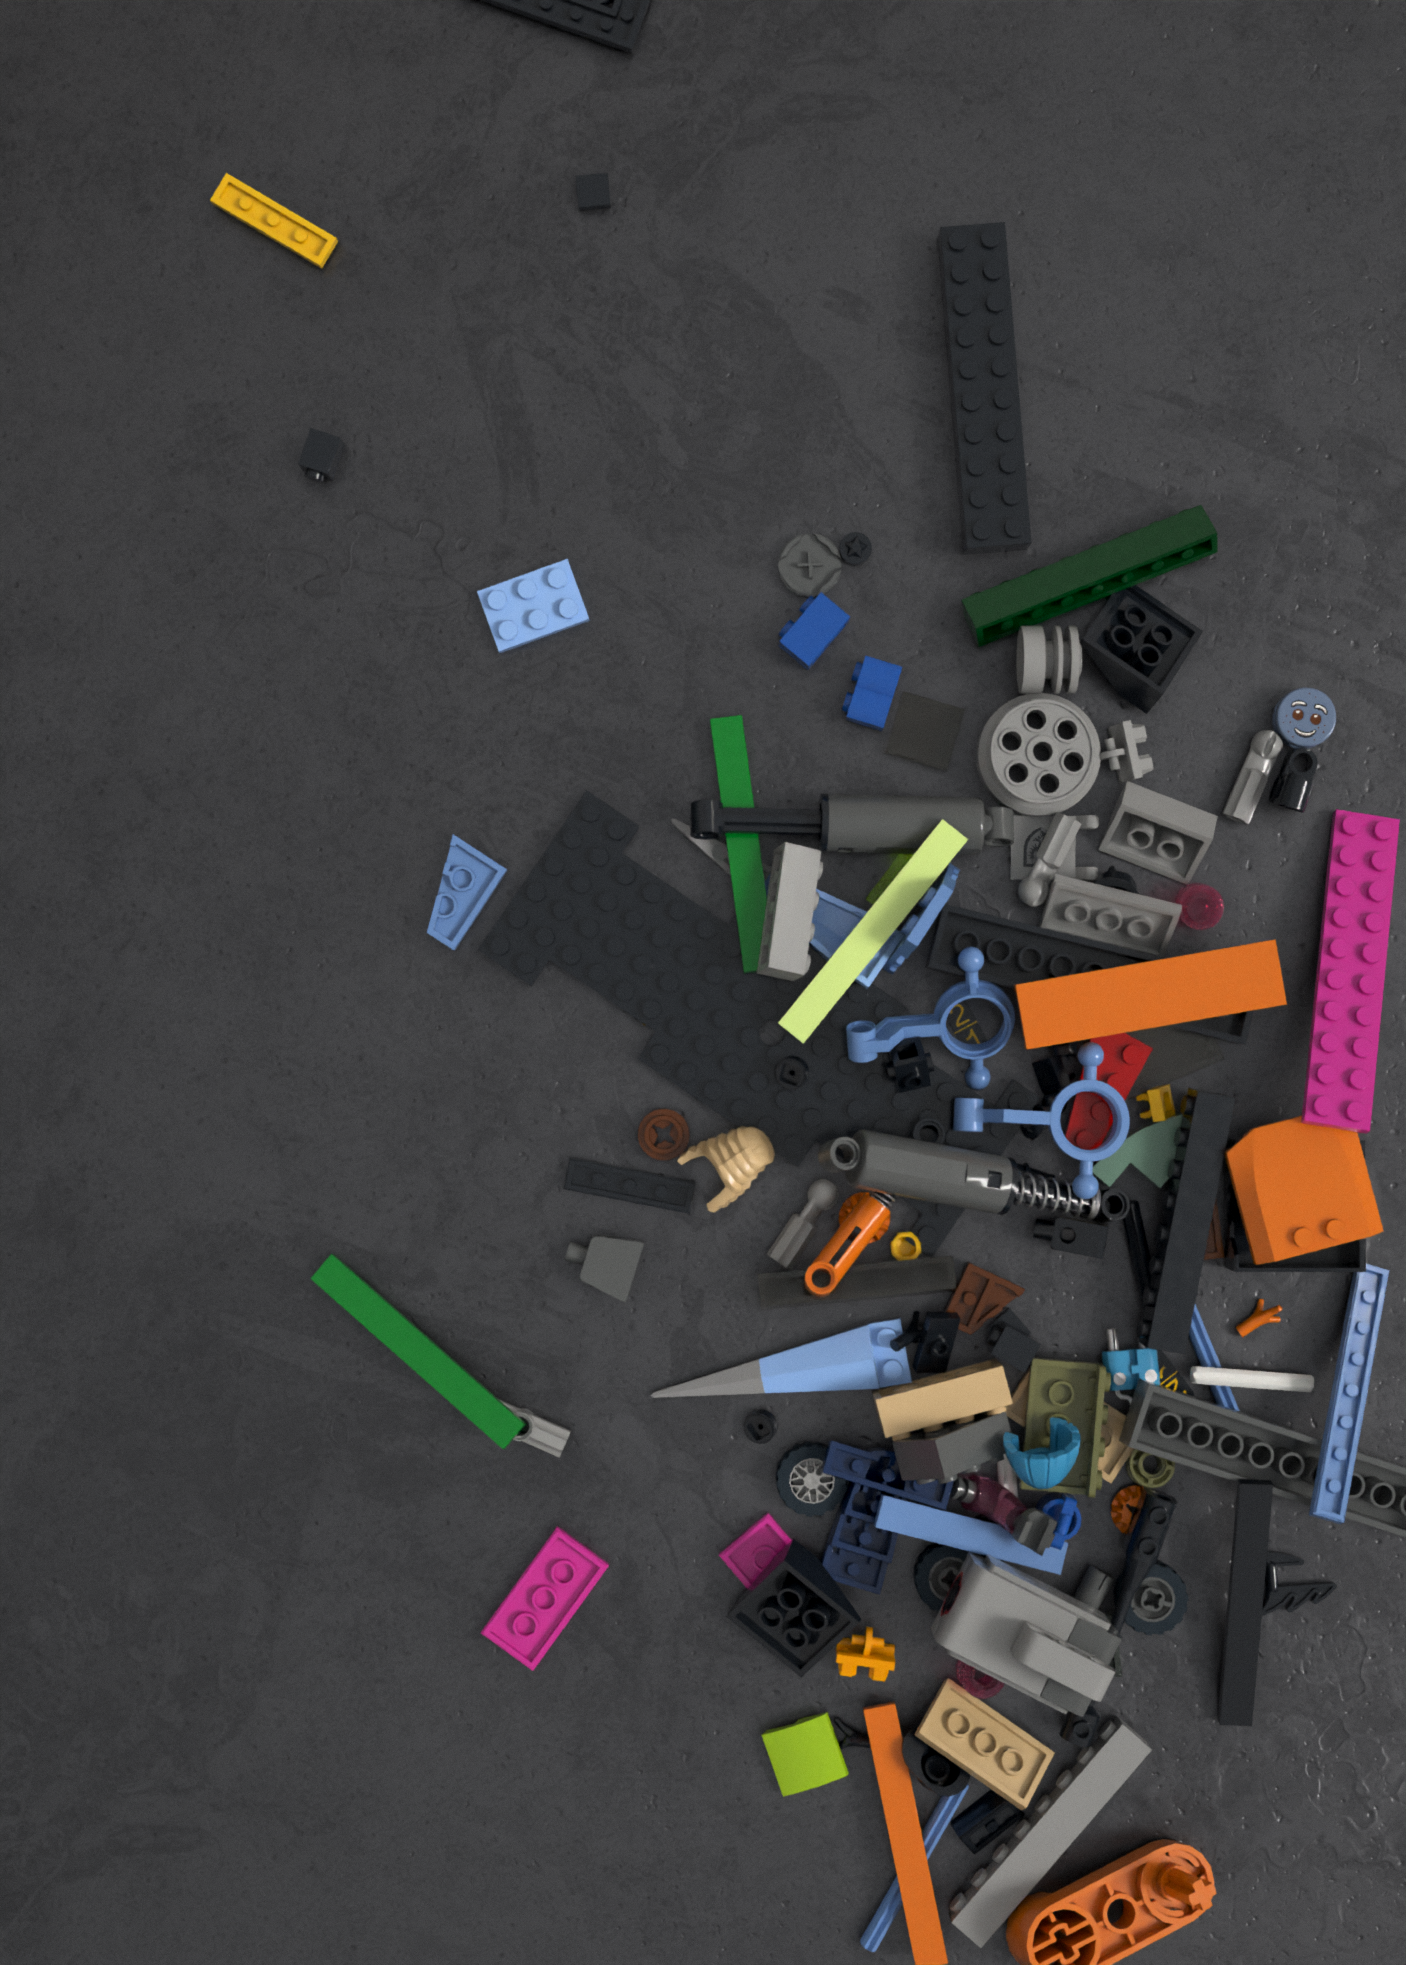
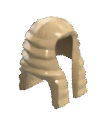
M741 1126L737 1129L729 1130L727 1134L721 1133L717 1137H711L707 1141H700L698 1145L689 1147L687 1151L680 1155L677 1162L683 1165L697 1157L705 1156L716 1168L725 1188L707 1203L708 1211L714 1213L720 1208L727 1207L730 1202H734L738 1196L744 1194L745 1190L750 1188L751 1181L757 1178L758 1173L764 1171L765 1166L773 1162L775 1152L770 1139L764 1132L756 1127Z

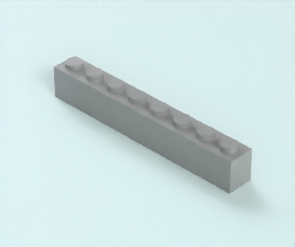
M1118 1716L1113 1722L1109 1720L1102 1726L1098 1733L1099 1738L1092 1746L1083 1748L1077 1757L1078 1763L1071 1771L1065 1770L1056 1781L1057 1787L1049 1796L1045 1794L1039 1799L1034 1807L1036 1811L1028 1820L1023 1819L1013 1831L1015 1836L1008 1844L1005 1845L1003 1843L995 1850L992 1855L993 1861L986 1869L981 1868L975 1873L970 1883L972 1885L964 1894L959 1893L952 1900L949 1906L951 1910L948 1912L951 1923L980 1948L984 1946L1152 1751L1147 1741Z

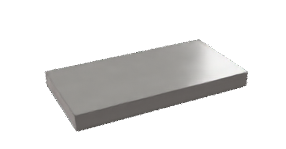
M1055 874L1038 922V927L1164 957L1181 915L1182 905Z

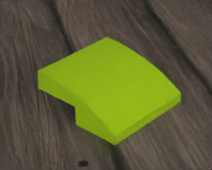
M828 1712L800 1718L794 1724L766 1730L762 1734L783 1797L825 1785L849 1774Z

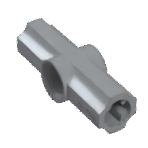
M500 1400L518 1417H524L529 1422V1430L524 1433L519 1432L513 1440L523 1441L560 1458L571 1430L536 1416L529 1409L518 1408Z

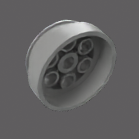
M1047 693L1022 695L1002 705L984 725L976 747L978 775L990 797L1000 806L1011 808L1015 814L1031 817L1056 815V812L1061 813L1079 802L1094 784L1101 761L1100 741L1089 717L1071 701ZM1030 713L1039 714L1043 720L1042 728H1031L1027 724V715ZM1066 723L1072 727L1074 732L1072 739L1065 740L1059 736V724ZM1011 734L1018 739L1019 746L1017 750L1010 751L1003 746L1002 738L1004 735ZM1035 745L1047 747L1049 750L1048 760L1039 761L1034 757L1033 748ZM1067 755H1074L1078 758L1080 762L1078 771L1072 772L1065 767L1064 759ZM1019 766L1024 770L1025 779L1023 782L1017 783L1010 779V767ZM1048 776L1055 781L1056 788L1053 793H1046L1040 788L1041 777Z

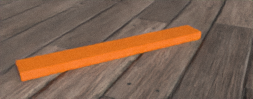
M893 1701L863 1707L915 1965L948 1964L909 1768L905 1764L902 1755L903 1739L896 1704Z

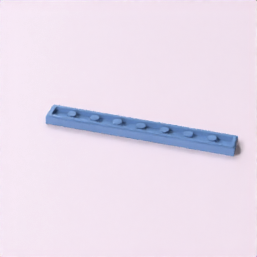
M1367 1263L1366 1272H1353L1309 1510L1310 1516L1337 1524H1342L1345 1521L1389 1270Z

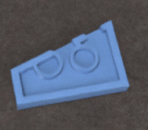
M454 834L452 835L447 861L444 865L443 876L427 933L455 951L504 877L507 869Z

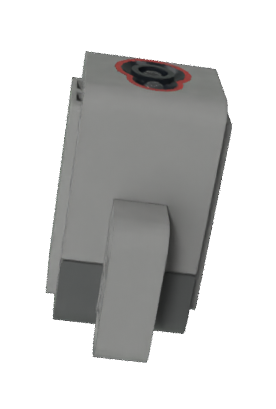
M973 1552L968 1553L931 1626L935 1641L945 1647L947 1654L1064 1714H1067L1069 1711L1081 1717L1084 1716L1092 1699L1101 1702L1116 1672L1109 1664L1122 1640L1115 1626L1110 1623L1101 1611L989 1554L984 1558Z

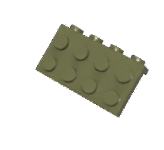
M1036 1357L1031 1361L1022 1452L1035 1448L1049 1447L1051 1417L1066 1420L1068 1424L1072 1423L1073 1426H1076L1080 1433L1081 1442L1076 1461L1062 1482L1049 1489H1037L1027 1485L1020 1479V1489L1082 1494L1091 1498H1095L1096 1490H1101L1102 1470H1098L1099 1457H1104L1105 1438L1101 1437V1426L1106 1425L1108 1420V1405H1103L1104 1392H1109L1111 1386V1373L1106 1372V1366L1102 1363Z

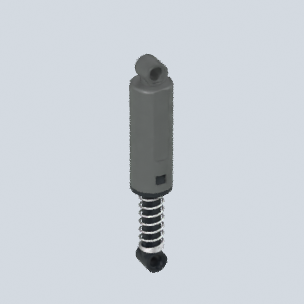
M865 1129L856 1132L853 1138L839 1137L822 1144L818 1152L820 1165L831 1173L845 1171L846 1180L851 1187L997 1215L1007 1213L1013 1203L1015 1206H1018L1022 1202L1028 1209L1033 1205H1036L1039 1211L1044 1207H1048L1050 1213L1059 1209L1062 1215L1070 1211L1073 1217L1082 1214L1084 1219L1105 1223L1125 1218L1130 1209L1128 1196L1117 1188L1098 1189L1094 1197L1081 1199L1073 1192L1071 1186L1073 1182L1068 1183L1064 1179L1056 1181L1053 1177L1045 1179L1042 1175L1033 1177L1028 1172L1021 1174L1018 1171L1014 1158ZM837 1147H839L844 1154V1159L842 1163L839 1162L835 1156V1151ZM1106 1199L1110 1202L1111 1205L1110 1212H1108L1106 1209Z

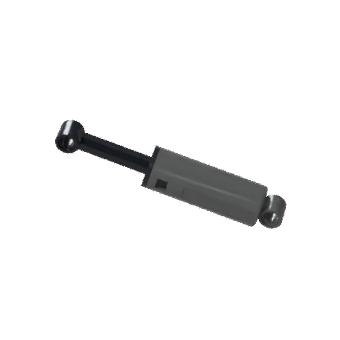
M820 794L818 810L723 807V803L715 800H697L691 803L690 836L695 839L713 840L721 838L723 833L818 835V849L821 852L914 854L943 819L968 839L956 855H978L982 852L983 845L1003 847L1014 843V811L1006 807L984 809V803L978 797Z

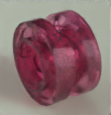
M1203 883L1186 885L1178 892L1174 902L1182 905L1179 920L1196 930H1205L1216 925L1224 911L1223 899L1219 892ZM1198 898H1204L1206 909L1203 913L1195 915L1192 912V903Z
M960 1660L957 1661V1679L970 1695L986 1699L995 1696L1003 1688L1005 1683L987 1674L981 1679H975L974 1674L977 1669Z

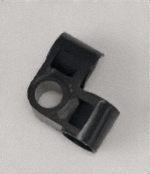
M1299 748L1291 750L1286 754L1279 774L1272 786L1269 802L1304 813L1314 787L1312 780L1318 763L1317 757L1312 750ZM1298 754L1304 755L1308 761L1307 768L1303 772L1296 770L1293 764L1294 758Z

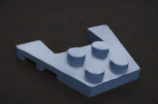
M949 863L934 885V888L931 887L925 892L918 903L922 907L921 911L917 916L913 914L907 919L900 931L904 934V937L882 969L893 975L905 958L907 959L918 947L954 891L956 879L960 872L959 868Z

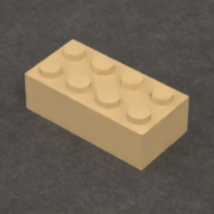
M996 1358L946 1371V1373L912 1380V1383L871 1391L885 1438L892 1436L893 1441L912 1436L911 1431L921 1428L924 1429V1432L939 1430L943 1428L942 1423L955 1420L956 1424L966 1423L975 1419L974 1414L987 1411V1415L999 1414L1006 1411V1406L1013 1404L1003 1365Z

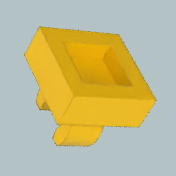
M1170 1084L1156 1086L1136 1097L1137 1101L1146 1100L1150 1104L1149 1111L1139 1114L1141 1118L1152 1117L1153 1122L1166 1121L1168 1118L1176 1115Z

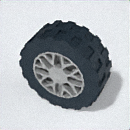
M809 1441L805 1442V1444H797L790 1451L787 1450L782 1460L778 1463L776 1485L779 1496L789 1509H793L799 1515L805 1514L807 1517L825 1515V1512H831L838 1503H841L843 1495L846 1493L847 1480L820 1472L827 1446H824L823 1443H811Z

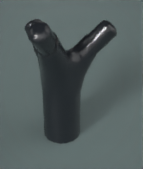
M919 1311L913 1312V1318L908 1328L890 1341V1347L893 1351L898 1352L912 1342L914 1344L918 1343L922 1329H918Z
M839 1717L834 1719V1723L846 1735L844 1741L838 1743L840 1749L853 1746L871 1749L869 1735L853 1730L845 1725Z

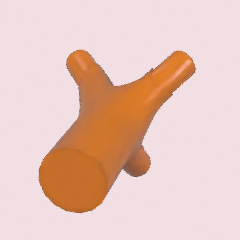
M1258 1299L1254 1313L1235 1328L1243 1338L1264 1324L1271 1322L1279 1323L1281 1318L1273 1315L1282 1311V1307L1277 1305L1263 1311L1264 1300Z

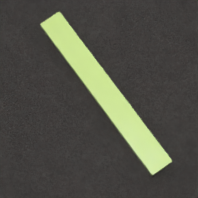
M942 819L778 1024L804 1043L968 839Z

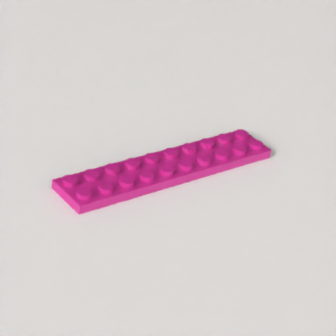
M1338 809L1333 812L1301 1120L1303 1124L1365 1134L1370 1131L1400 819Z

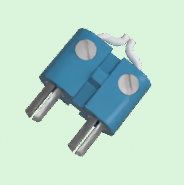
M1106 1329L1108 1351L1101 1353L1102 1363L1106 1366V1372L1111 1373L1110 1391H1115L1120 1399L1128 1400L1131 1404L1132 1397L1121 1394L1120 1390L1136 1389L1139 1378L1161 1385L1157 1350L1146 1348L1139 1342V1338V1348L1119 1350L1117 1329Z

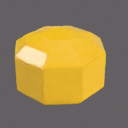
M911 1231L898 1233L890 1242L891 1256L900 1263L915 1260L921 1253V1243L918 1237ZM909 1237L913 1239V1241L915 1242V1246L907 1242L905 1238Z

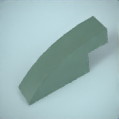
M1178 1113L1166 1121H1152L1129 1132L1122 1146L1113 1155L1093 1162V1176L1105 1186L1110 1187L1130 1164L1155 1187L1161 1188L1169 1179L1168 1166L1171 1159L1175 1158L1177 1148L1174 1145V1136L1176 1129L1181 1127L1183 1114Z

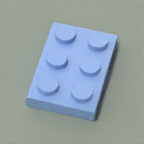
M568 559L477 591L499 653L590 621Z

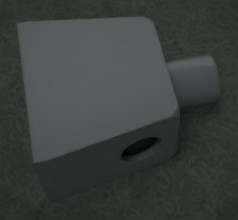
M593 1234L589 1247L570 1241L565 1260L583 1265L579 1280L620 1301L626 1302L645 1241Z

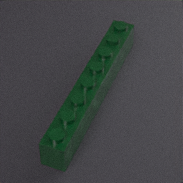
M1202 505L1182 510L1174 516L1152 522L1148 526L1131 533H1124L1116 539L1101 545H1094L1088 550L1073 556L1064 557L1048 566L1036 568L1015 579L1003 581L995 587L982 592H975L961 600L964 619L980 647L1018 632L1020 625L1041 623L1218 552L1217 531Z

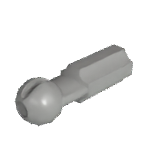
M1262 730L1252 738L1249 753L1222 812V815L1228 819L1249 825L1274 763L1282 752V739L1275 731Z
M1056 812L1035 856L1036 861L1029 876L1019 883L1018 895L1024 904L1038 907L1047 900L1049 884L1056 870L1061 867L1082 823Z
M827 1179L816 1180L809 1186L807 1192L808 1203L800 1214H792L767 1253L769 1257L789 1270H792L818 1229L815 1222L822 1211L832 1209L837 1204L839 1198L838 1188Z

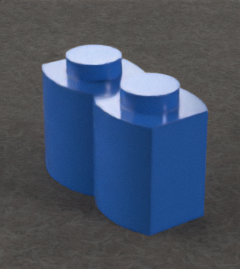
M865 656L863 663L857 662L851 679L856 681L857 684L853 694L847 692L842 711L848 712L846 721L883 731L902 667L869 656Z

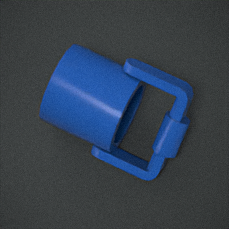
M1048 1493L1040 1498L1035 1506L1036 1509L1047 1513L1057 1521L1053 1531L1055 1537L1050 1547L1059 1550L1062 1549L1064 1541L1077 1534L1081 1527L1082 1518L1080 1510L1076 1506L1077 1499L1069 1493Z

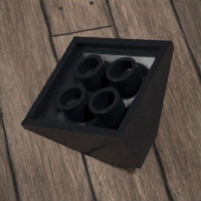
M1134 585L1110 596L1080 643L1118 694L1147 714L1164 694L1203 631L1140 587Z
M794 1538L772 1559L726 1616L800 1677L804 1676L861 1621L858 1613L820 1560Z

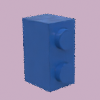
M822 592L816 598L811 595L800 607L799 611L803 614L795 623L789 620L778 634L782 637L778 646L806 670L810 669L849 623L851 618Z

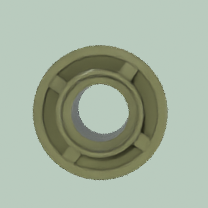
M1133 1449L1125 1462V1468L1130 1479L1137 1485L1157 1488L1165 1485L1172 1478L1175 1462ZM1149 1455L1153 1456L1157 1461V1468L1151 1474L1146 1473L1143 1469V1460Z

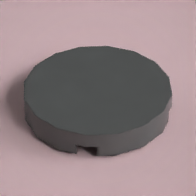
M820 534L797 535L785 544L780 553L778 562L780 580L787 590L799 597L809 598L812 595L815 598L821 592L825 595L834 588L840 578L842 566L840 553L831 540Z

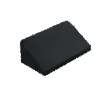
M991 1789L950 1823L959 1839L975 1855L1025 1814Z

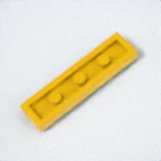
M228 173L225 174L210 199L214 206L321 269L338 243L337 238Z

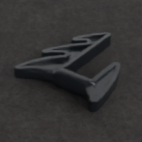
M1267 1551L1266 1595L1262 1615L1264 1616L1276 1611L1291 1597L1290 1603L1286 1606L1288 1612L1298 1609L1313 1594L1311 1602L1318 1604L1336 1589L1337 1585L1334 1582L1279 1585L1278 1567L1303 1565L1304 1560L1287 1553Z

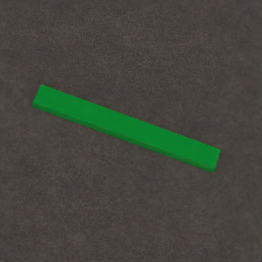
M742 715L710 719L721 803H723V807L754 808ZM725 833L744 973L757 972L767 903L758 834Z
M331 1254L311 1277L313 1282L502 1449H506L526 1425L523 1420L336 1255Z

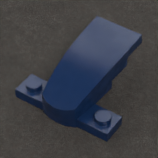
M829 1441L820 1472L850 1482L834 1519L821 1563L834 1581L880 1595L888 1563H892L898 1533L873 1526L881 1494L907 1501L909 1499L946 1510L954 1481L939 1484L936 1479L930 1483L920 1485L916 1483V1480L902 1481L894 1450L874 1447L864 1451L835 1441Z

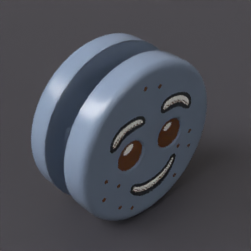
M1308 687L1295 689L1283 696L1275 705L1272 714L1273 730L1279 734L1285 745L1294 749H1309L1319 745L1331 735L1336 724V711L1330 698L1323 692Z

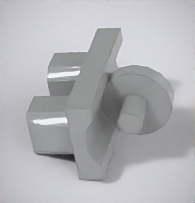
M1131 720L1107 727L1109 739L1104 740L1107 751L1100 753L1101 761L1109 760L1111 771L1116 770L1119 784L1142 778L1143 774L1154 769L1152 758L1149 754L1138 756L1136 744L1146 742L1147 738L1144 725L1132 724Z

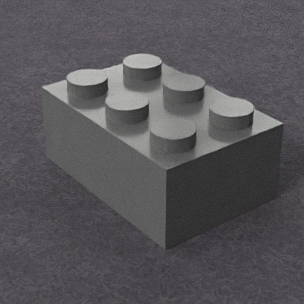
M1006 1411L995 1415H987V1412L974 1414V1420L961 1424H956L955 1420L942 1423L943 1428L931 1432L921 1430L911 1434L912 1436L892 1442L902 1481L916 1480V1483L920 1485L937 1479L939 1484L948 1483L958 1479L957 1474L960 1472L967 1474L980 1470V1464L984 1462L991 1464L1004 1460L1003 1436L1005 1432L1011 1433Z

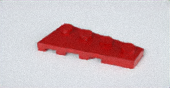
M1126 1033L1091 1038L1089 1042L1097 1043L1104 1052V1059L1097 1066L1096 1080L1112 1086L1125 1101L1153 1048ZM1084 1066L1078 1081L1083 1080ZM1084 1091L1075 1094L1064 1136L1071 1144L1084 1150H1091L1101 1145L1113 1123L1112 1112L1107 1102L1092 1092Z

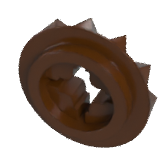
M654 1110L646 1115L640 1123L638 1129L639 1144L650 1157L657 1160H671L679 1156L687 1147L689 1142L688 1125L685 1119L673 1110ZM673 1123L670 1136L676 1143L673 1144L663 1140L655 1146L654 1143L657 1141L658 1134L652 1125L654 1124L656 1127L664 1129Z

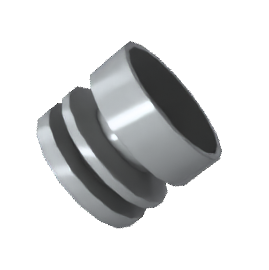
M1020 625L1016 650L1018 692L1020 694H1041L1045 679H1050L1052 692L1059 694L1063 679L1065 692L1067 694H1075L1082 671V646L1079 641L1077 626L1067 625L1063 640L1061 627L1054 625L1050 640H1046L1044 629L1041 625Z

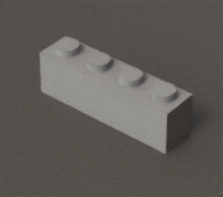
M784 842L773 851L757 974L795 981L803 977L809 970L811 956L808 954V948L815 932L812 917L813 911L816 910L819 902V893L816 892L817 880L820 879L823 871V862L820 861L821 851L818 849Z

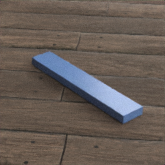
M881 1494L873 1525L876 1528L985 1556L989 1554L1000 1560L1059 1575L1062 1572L1068 1543L1064 1541L1061 1550L1053 1547L1046 1548L1041 1556L1030 1548L1021 1545L1013 1538L1012 1533L1015 1528Z

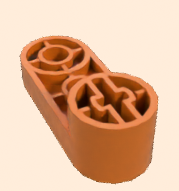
M1169 1839L1150 1842L1054 1893L1038 1892L1027 1895L1008 1917L1006 1939L1009 1951L1021 1965H1112L1193 1922L1207 1909L1212 1907L1211 1900L1217 1893L1214 1887L1211 1866L1204 1855L1190 1845ZM1121 1899L1124 1907L1123 1914L1118 1921L1110 1923L1107 1916L1108 1908L1114 1900Z

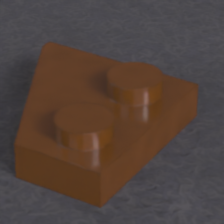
M967 1262L944 1312H957L961 1318L958 1329L972 1335L989 1318H993L1001 1312L1002 1308L1009 1302L1021 1296L1025 1289Z

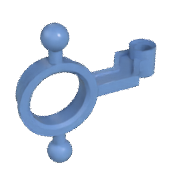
M976 947L964 948L958 956V964L965 971L966 981L956 983L940 996L935 1005L934 1014L886 1017L877 1025L866 1020L849 1023L846 1026L848 1058L858 1063L870 1062L877 1058L879 1052L891 1051L903 1039L918 1036H938L952 1053L959 1057L970 1059L971 1067L965 1073V1082L971 1089L982 1090L988 1086L991 1079L989 1070L983 1066V1059L999 1052L1006 1045L1013 1031L1015 1012L1012 1001L999 986L988 981L979 980L978 971L984 964L983 953ZM982 998L998 1006L1003 1014V1023L999 1032L993 1038L980 1044H967L955 1039L949 1033L946 1027L948 1014L955 1005L963 1000Z
M1088 1042L1083 1044L1078 1051V1060L1084 1066L1083 1080L1073 1082L1064 1087L1054 1098L1049 1112L984 1109V1099L955 1098L953 1131L983 1132V1123L1048 1125L1052 1139L1058 1148L1069 1157L1080 1161L1079 1175L1076 1176L1072 1183L1073 1192L1081 1199H1090L1097 1194L1099 1189L1098 1181L1093 1176V1162L1108 1158L1122 1146L1129 1131L1130 1117L1128 1107L1120 1093L1107 1083L1096 1080L1097 1066L1102 1063L1104 1052L1097 1043ZM1084 1091L1092 1092L1102 1097L1109 1105L1113 1116V1127L1109 1137L1102 1145L1091 1150L1080 1149L1071 1144L1064 1136L1060 1123L1061 1112L1065 1103L1075 1094Z

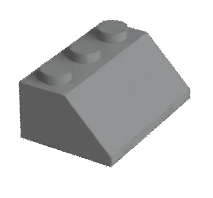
M1127 781L1115 804L1098 850L1188 885L1213 840L1218 816Z

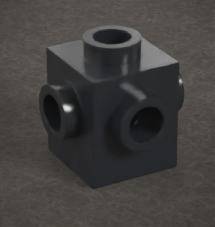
M919 1036L902 1040L889 1051L891 1062L885 1063L889 1081H896L899 1093L931 1086L929 1072L934 1071V1065L930 1052H924Z

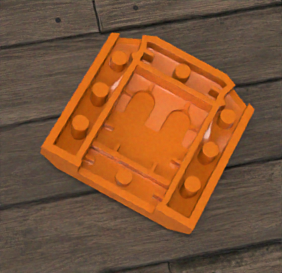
M1302 1115L1251 1128L1233 1147L1225 1151L1227 1166L1255 1265L1284 1260L1384 1232L1357 1132L1301 1123Z

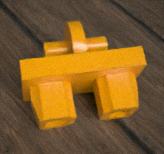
M867 1626L864 1635L852 1634L851 1638H843L836 1645V1663H838L839 1675L855 1676L857 1666L869 1667V1678L884 1682L889 1670L894 1671L895 1645L884 1643V1638L873 1637V1627Z

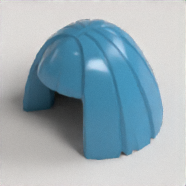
M1055 1417L1050 1418V1443L1048 1448H1035L1021 1452L1019 1451L1018 1435L1005 1432L1003 1436L1004 1450L1011 1467L1024 1483L1037 1489H1049L1063 1481L1076 1461L1081 1442L1080 1433L1076 1426H1073L1072 1423L1068 1424L1066 1420Z

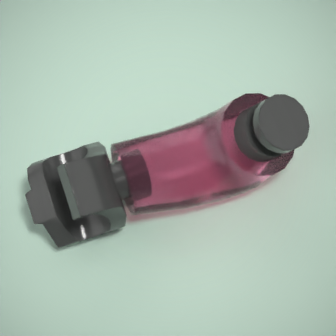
M957 1475L958 1479L953 1482L949 1498L960 1501L962 1507L966 1510L977 1512L990 1518L1009 1532L1021 1545L1030 1548L1041 1556L1046 1548H1050L1055 1537L1053 1531L1057 1525V1521L1053 1517L1036 1508L1028 1509L1012 1492L991 1478L972 1475L968 1479H962V1477Z

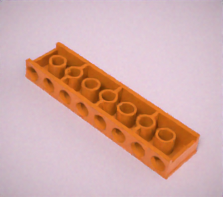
M1276 939L1014 985L1024 1037V1048L1026 1050L1287 1005Z

